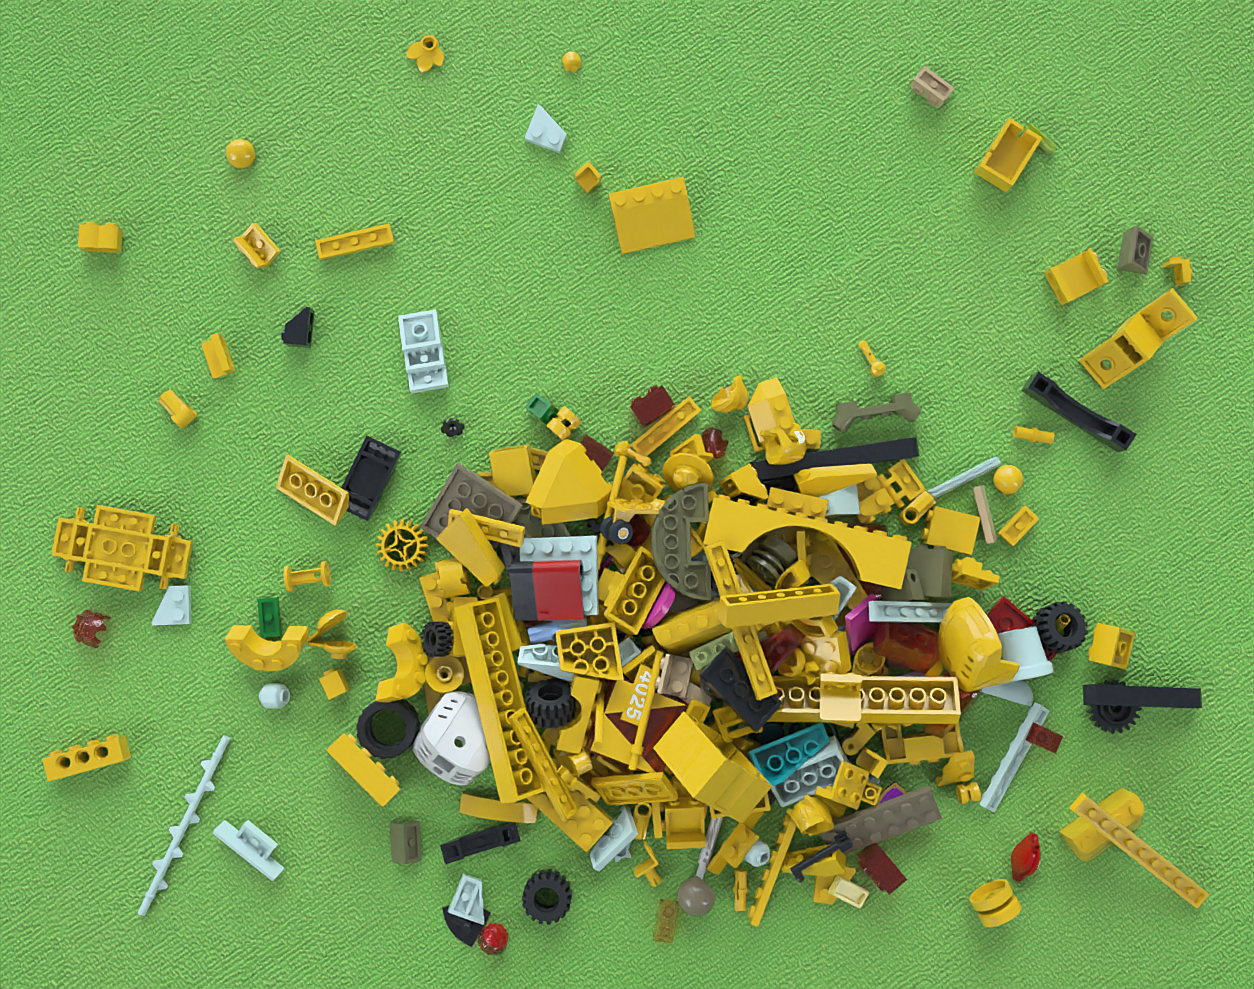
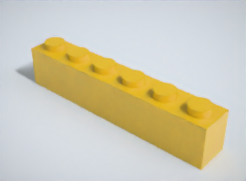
M832 584L720 596L718 618L725 628H736L737 626H754L762 623L772 624L778 621L810 619L820 616L828 617L838 614L840 592Z

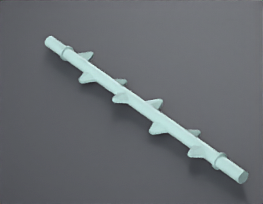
M223 735L216 751L213 752L212 759L201 762L206 772L196 792L186 794L184 797L190 805L180 826L169 828L174 838L164 859L155 860L152 863L157 873L148 892L145 893V898L138 911L139 915L145 916L152 900L156 897L157 890L167 889L168 884L163 877L172 858L183 856L179 844L188 825L198 823L200 820L195 811L204 792L214 791L215 789L210 779L220 759L223 758V753L230 737Z

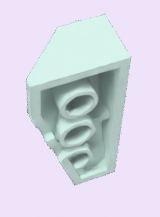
M557 643L547 646L545 644H536L520 647L518 665L572 682L574 673L561 671Z

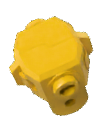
M586 742L585 748H581L580 754L557 750L556 747L552 752L554 755L552 760L557 769L563 765L579 776L592 770L590 754L593 751L588 742Z

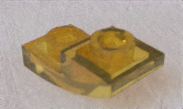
M660 899L656 913L657 921L653 932V941L673 942L679 913L678 901Z

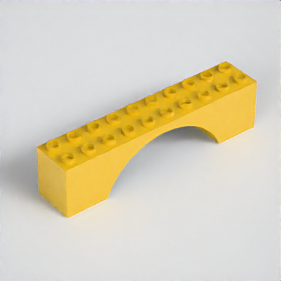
M720 494L718 498H713L703 544L711 545L724 540L728 550L742 553L753 540L768 531L790 526L810 528L832 538L844 549L853 563L858 580L897 589L902 588L912 542L907 541L905 536L893 535V537H888L887 532L873 530V533L867 532L868 528L854 526L852 529L847 527V523L836 521L834 524L827 523L828 519L815 517V520L808 519V514L797 512L795 515L788 514L789 510L777 508L776 511L769 510L768 505L760 503L757 504V507L749 505L750 501L738 499V502L730 501L729 496Z

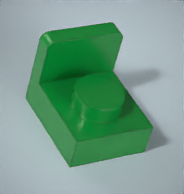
M535 393L524 407L546 425L552 418H556L559 412L557 408L538 393Z

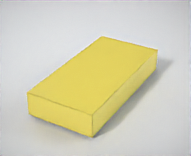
M839 875L835 877L828 890L831 895L861 909L870 893L867 889Z

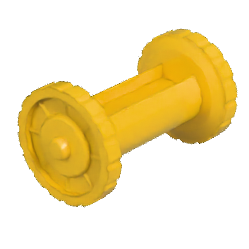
M327 561L321 562V568L293 572L291 567L288 566L283 571L284 584L288 592L294 591V585L323 582L325 587L331 585V572ZM317 572L321 573V576L319 578L315 577V574Z

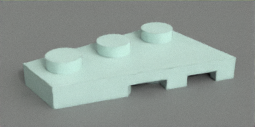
M626 804L620 808L622 812L619 817L613 819L612 827L607 835H602L589 854L593 869L597 871L603 869L638 835L630 807Z

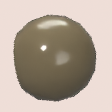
M698 876L689 877L678 888V904L690 916H703L711 911L715 904V893Z

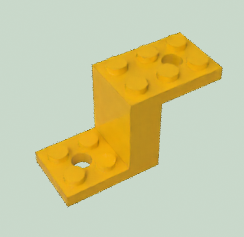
M1171 288L1128 318L1111 338L1084 355L1079 361L1098 384L1105 389L1147 362L1165 340L1196 321L1198 317L1174 289ZM1164 311H1169V312H1171L1172 315H1173V318H1172V319H1167V318H1165L1164 315H1163V312H1164ZM1103 360L1110 361L1112 367L1104 366Z

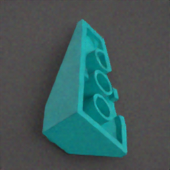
M819 723L751 750L747 753L749 761L772 786L784 782L830 740L823 724Z

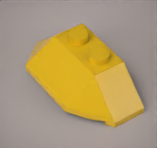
M778 378L759 383L747 407L758 441L765 446L764 438L759 436L760 431H770V428L783 430L789 437V432L792 429L791 424L795 423L786 393ZM775 435V441L780 445L778 435Z

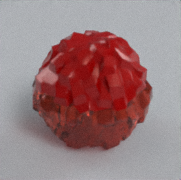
M490 923L483 927L478 936V946H480V949L488 955L502 953L507 947L509 938L506 928L497 923Z

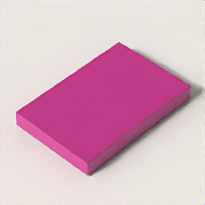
M870 594L845 616L846 635L851 656L878 633V622H870L868 602L877 601V596L874 594Z

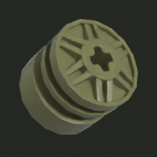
M766 535L758 544L759 550H754L752 555L746 559V564L764 582L771 586H776L779 577L798 561V556L780 538Z

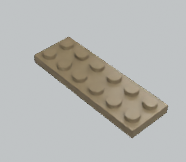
M928 785L833 820L834 828L821 835L825 844L828 845L835 842L834 836L843 831L847 832L853 843L850 849L843 852L847 854L942 819V816Z

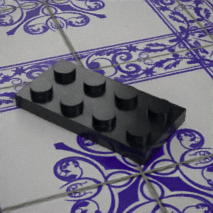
M727 646L723 647L699 674L711 689L755 733L764 726L782 704L774 694L761 700L756 699L744 663Z

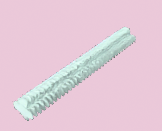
M995 456L993 459L991 458V460L989 459V461L987 460V462L985 461V463L983 462L968 470V472L957 475V477L934 487V489L928 490V493L933 498L939 497L947 493V491L955 489V486L957 488V485L959 487L970 481V479L973 480L983 475V473L985 474V472L1000 466L1001 462Z

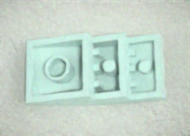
M430 310L398 316L402 350L405 356L411 394L449 387L437 311Z

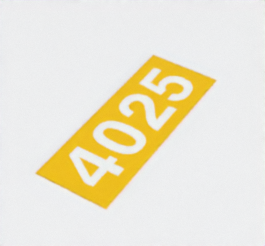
M640 664L620 719L639 726L652 673L651 668Z

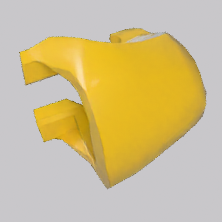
M797 423L791 424L792 429L789 432V437L783 430L770 428V431H760L759 436L764 438L766 460L769 464H790L804 457L806 438ZM775 435H778L780 445L776 443Z

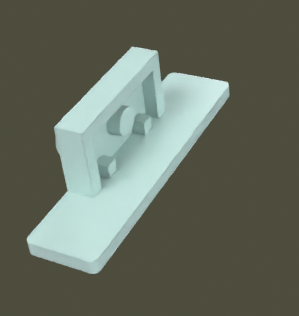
M225 820L213 831L215 836L271 881H274L283 871L284 867L270 857L278 844L249 820L243 824L239 831Z

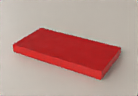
M1004 596L998 600L987 614L997 634L1032 627V624L1035 623ZM1048 649L1044 650L1047 661L1051 662L1057 653L1048 652Z

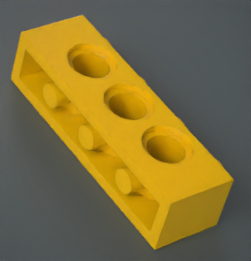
M118 734L105 737L106 741L100 742L99 739L89 741L85 747H81L80 744L68 747L69 751L63 753L61 749L50 752L49 757L42 759L48 782L131 758L126 735L118 737ZM103 747L107 748L108 755L103 753ZM85 752L88 753V755H89V760H86V759H85V757H84V753H85ZM66 757L70 760V766L66 764Z

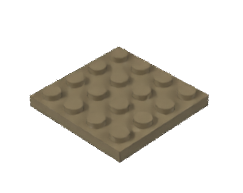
M457 463L420 528L437 538L448 526L449 511L454 509L463 512L466 508L471 514L512 524L523 505L461 463ZM488 539L493 549L496 551L501 542Z

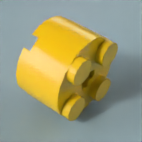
M455 557L435 562L436 572L440 575V578L437 579L438 589L442 590L444 599L470 594L469 573L461 562Z

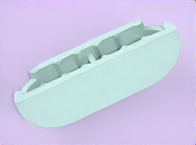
M1023 680L1011 681L1010 683L977 690L1032 707L1033 692L1030 686Z

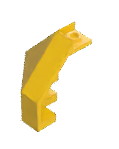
M566 438L552 448L545 458L526 500V503L531 504V515L542 519V525L598 518L607 509V501H609L612 485L610 482L606 483L601 476L603 472L594 460L590 461L585 454L586 449L581 443Z

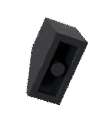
M305 307L285 324V329L281 333V339L285 345L289 347L311 348L315 312L312 308Z

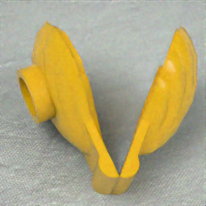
M336 609L324 614L317 623L316 632L308 637V645L310 647H322L326 652L331 653V658L346 659L347 654L357 648L355 643L317 639L343 621L348 615L347 611Z

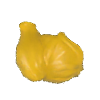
M742 375L734 377L731 386L725 389L721 387L720 391L714 395L711 408L715 412L729 413L735 409L742 410L747 405L748 391L742 381Z

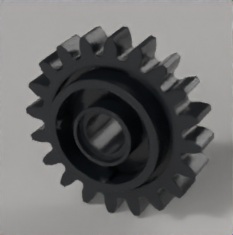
M1115 679L1112 680V683L1109 680L1104 681L1105 685L1126 686V682L1121 681L1119 683ZM1088 705L1091 708L1086 710V713L1093 714L1089 720L1096 721L1095 727H1101L1102 731L1106 732L1108 730L1109 733L1114 734L1115 730L1119 733L1123 732V728L1130 730L1129 723L1136 725L1133 718H1140L1136 711H1141L1142 708L1116 706L1115 710L1112 711L1111 706Z

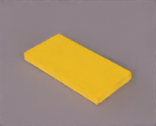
M664 772L593 777L591 784L607 806L677 801L679 795Z

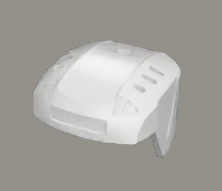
M462 691L446 693L421 725L420 731L413 743L415 755L428 770L441 779L456 785L465 786L470 784L491 762L486 748L487 743L475 696ZM455 739H458L463 743L462 748H458L455 746Z

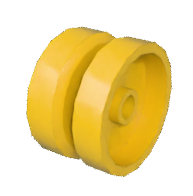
M1006 879L990 881L973 891L969 897L970 903L978 911V917L985 927L1002 925L1016 917L1022 909L1018 898L1012 895L1013 889Z

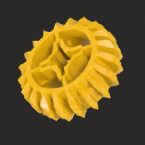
M401 519L400 525L394 520V527L386 524L388 531L381 529V533L384 536H377L378 540H382L381 543H376V547H381L382 549L378 550L377 554L384 555L380 558V561L387 559L386 567L393 563L392 570H396L398 565L399 571H404L405 566L407 570H411V563L414 567H418L416 560L424 561L420 554L427 555V552L422 550L423 547H429L428 544H423L422 542L428 539L427 536H420L424 533V530L417 532L419 525L415 524L412 527V521H408L405 526L404 519ZM401 529L411 532L415 539L407 540L404 534L401 533ZM395 532V542L388 547V540ZM401 540L402 542L410 543L403 547V551L402 548H394L401 544ZM417 544L415 554L409 559V549ZM398 551L400 556L403 557L404 562L394 559L389 552Z

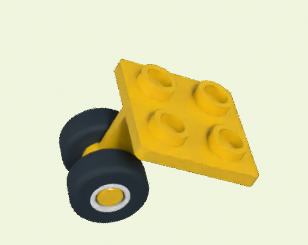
M618 498L614 499V501H607V506L615 509L614 516L603 520L600 531L604 538L619 545L626 544L633 535V528L628 523L636 513L659 514V509L654 508L653 504L643 503V500L631 499V502Z

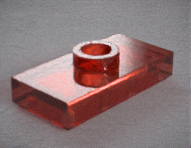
M1033 722L1026 741L1056 754L1063 736Z

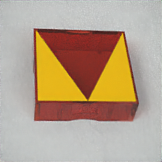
M625 678L624 682L610 679L604 694L603 746L601 748L594 746V722L584 749L629 767L632 755L630 751L632 744L635 743L638 726L620 718L634 682ZM655 691L642 744L644 748L642 755L639 756L636 770L643 773L664 772L666 763L653 748L683 711L686 712L688 703L665 694H658Z

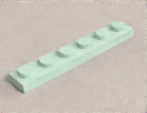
M869 601L870 622L941 623L952 603Z
M1035 702L1029 709L1027 718L1019 727L1018 734L1015 740L1011 742L1006 756L1001 760L1000 767L992 777L990 786L982 795L980 805L992 812L996 811L1049 713V710Z

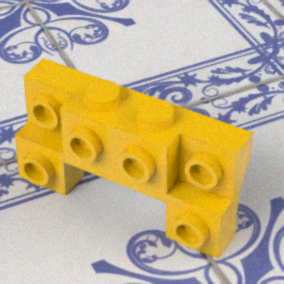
M959 722L958 724H937L938 732L911 735L901 734L900 723H898L896 729L885 725L879 730L884 758L888 761L887 764L908 762V764L913 765L920 764L921 760L938 762L939 758H948L964 752Z

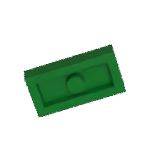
M279 597L257 599L261 638L281 636Z

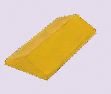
M286 455L276 488L334 526L338 525L349 507V493L290 455Z

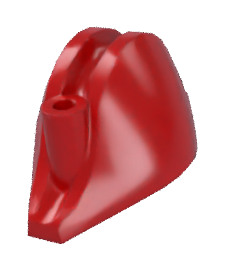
M1032 832L1015 846L1011 854L1012 879L1018 882L1027 876H1031L1037 871L1041 863L1038 835Z

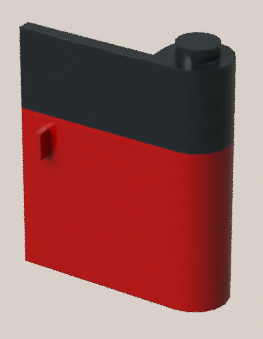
M582 560L512 561L507 566V576L510 577L515 621L584 620L581 587L584 573Z

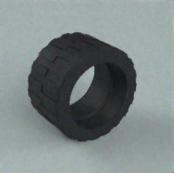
M403 699L388 703L378 701L371 703L362 711L358 718L356 735L359 739V744L373 757L380 759H391L403 754L414 743L420 731L418 713L413 705ZM381 710H394L402 716L405 722V736L395 745L381 743L372 732V719Z

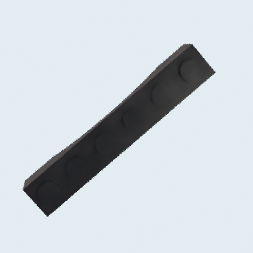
M1040 372L1030 375L1021 390L1116 452L1127 451L1137 435L1122 424L1103 417L1083 406L1065 393L1054 381Z

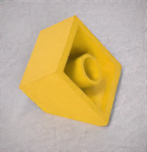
M1097 623L1093 630V643L1088 651L1089 660L1127 670L1135 632Z

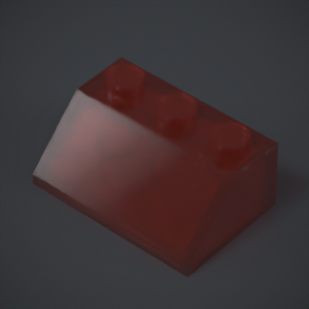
M880 622L873 638V653L926 674L938 662L937 632L914 622Z

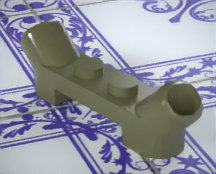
M911 393L893 395L890 397L891 403L864 408H857L856 401L836 405L837 415L832 421V426L840 432H846L855 418L861 417V420L873 419L872 415L880 414V417L892 416L891 412H897L911 422L919 416L921 408L912 402Z

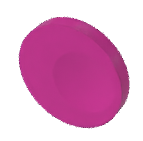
M666 581L641 628L648 629L653 627L670 609L676 590Z

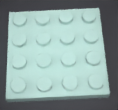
M597 536L524 538V543L520 547V561L582 560L584 573L581 587L584 615H599Z

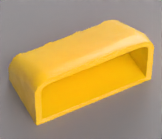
M720 595L664 617L653 626L654 636L667 654L679 655L732 631V628H725L718 618Z
M1122 787L1098 803L1100 807L1130 831L1135 830L1143 822L1144 804L1136 794ZM1078 817L1059 831L1076 857L1082 861L1092 860L1114 844L1081 817Z

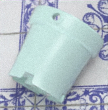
M1036 626L997 634L1002 645L1001 659L1019 663L1020 665L1012 681L1040 677L1054 672L1052 663L1047 661Z

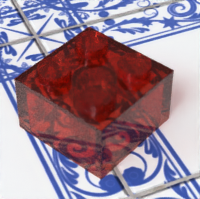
M655 385L647 391L648 393L645 397L638 396L631 401L629 411L641 429L674 409L675 403L663 385L660 387Z
M877 843L866 846L857 854L860 859L858 864L881 892L885 890L890 895L907 881V878Z

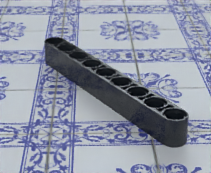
M917 437L806 453L801 460L790 464H769L767 460L749 463L757 471L758 479L763 480L790 476L799 473L801 470L816 467L873 464L918 457L920 454Z

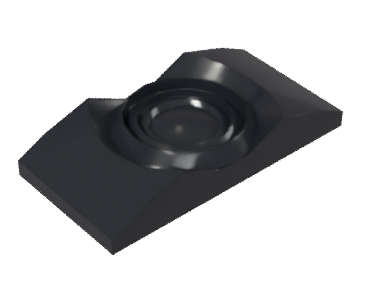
M366 435L341 487L349 493L347 512L366 521L370 520L381 500L388 481L395 471L402 453L401 451Z

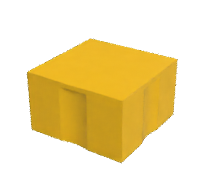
M684 711L653 748L693 798L740 823L745 820L772 787L733 742L726 743L721 733Z

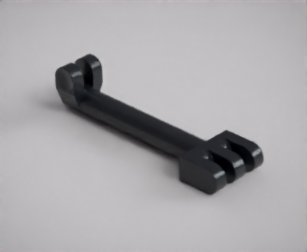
M845 831L834 836V843L791 867L790 870L796 880L803 882L802 870L838 849L842 853L850 849L853 843L848 833Z

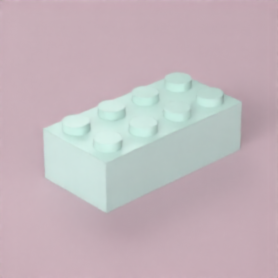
M835 735L829 737L830 741L784 782L771 787L781 807L802 800L805 795H814L817 786L824 789L826 785L833 787L841 761L850 763Z

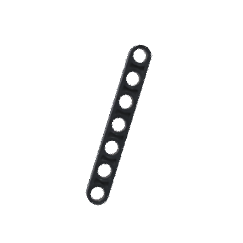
M1082 685L1083 705L1202 708L1201 688Z

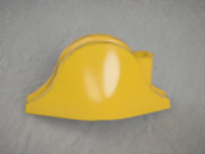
M882 638L861 646L855 654L851 673L869 676L878 672L885 662L890 642L886 638Z

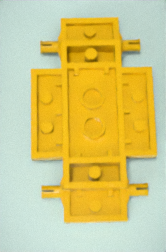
M97 505L93 523L83 519L86 508L77 507L75 518H58L51 555L67 560L65 572L73 573L75 561L86 562L82 578L84 582L142 591L146 573L156 574L161 577L160 589H168L169 578H187L193 541L185 540L178 536L180 525L171 524L170 535L153 534L157 515Z

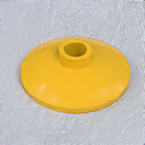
M449 655L434 657L429 661L425 669L426 682L437 692H452L463 681V666L458 659L449 657ZM446 673L448 677L443 679L440 675Z

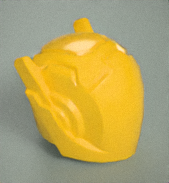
M805 795L804 799L800 800L792 810L788 809L786 811L802 834L818 835L834 828L829 809L819 798Z

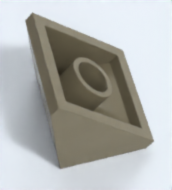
M1133 226L1123 233L1117 270L1147 274L1153 237L1139 226Z

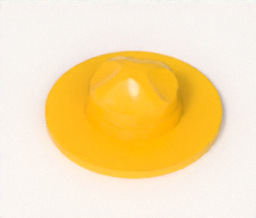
M688 453L675 454L669 457L663 466L664 480L676 492L699 483H708V490L712 486L714 479L712 469L707 462L696 455Z

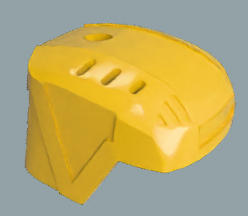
M970 597L954 601L951 604L939 627L938 650L940 660H942L950 676L957 677L958 688L971 692L1010 683L1018 672L1020 665L1019 663L1000 660L1002 645L995 628L985 612Z

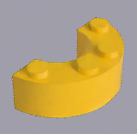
M803 559L796 561L779 577L775 590L802 587L803 583L811 576ZM832 615L784 621L794 632L810 639L830 638L838 629Z
M406 623L389 627L386 646L395 654L397 672L394 678L379 682L375 701L388 703L411 697L420 690L425 682V669L429 659L425 654L426 652L423 651L424 646L421 644L420 636L415 629Z
M233 625L225 637V642L229 651L249 667L262 671H279L291 666L299 657L308 639V626H289L282 640L273 642L259 637L252 626Z

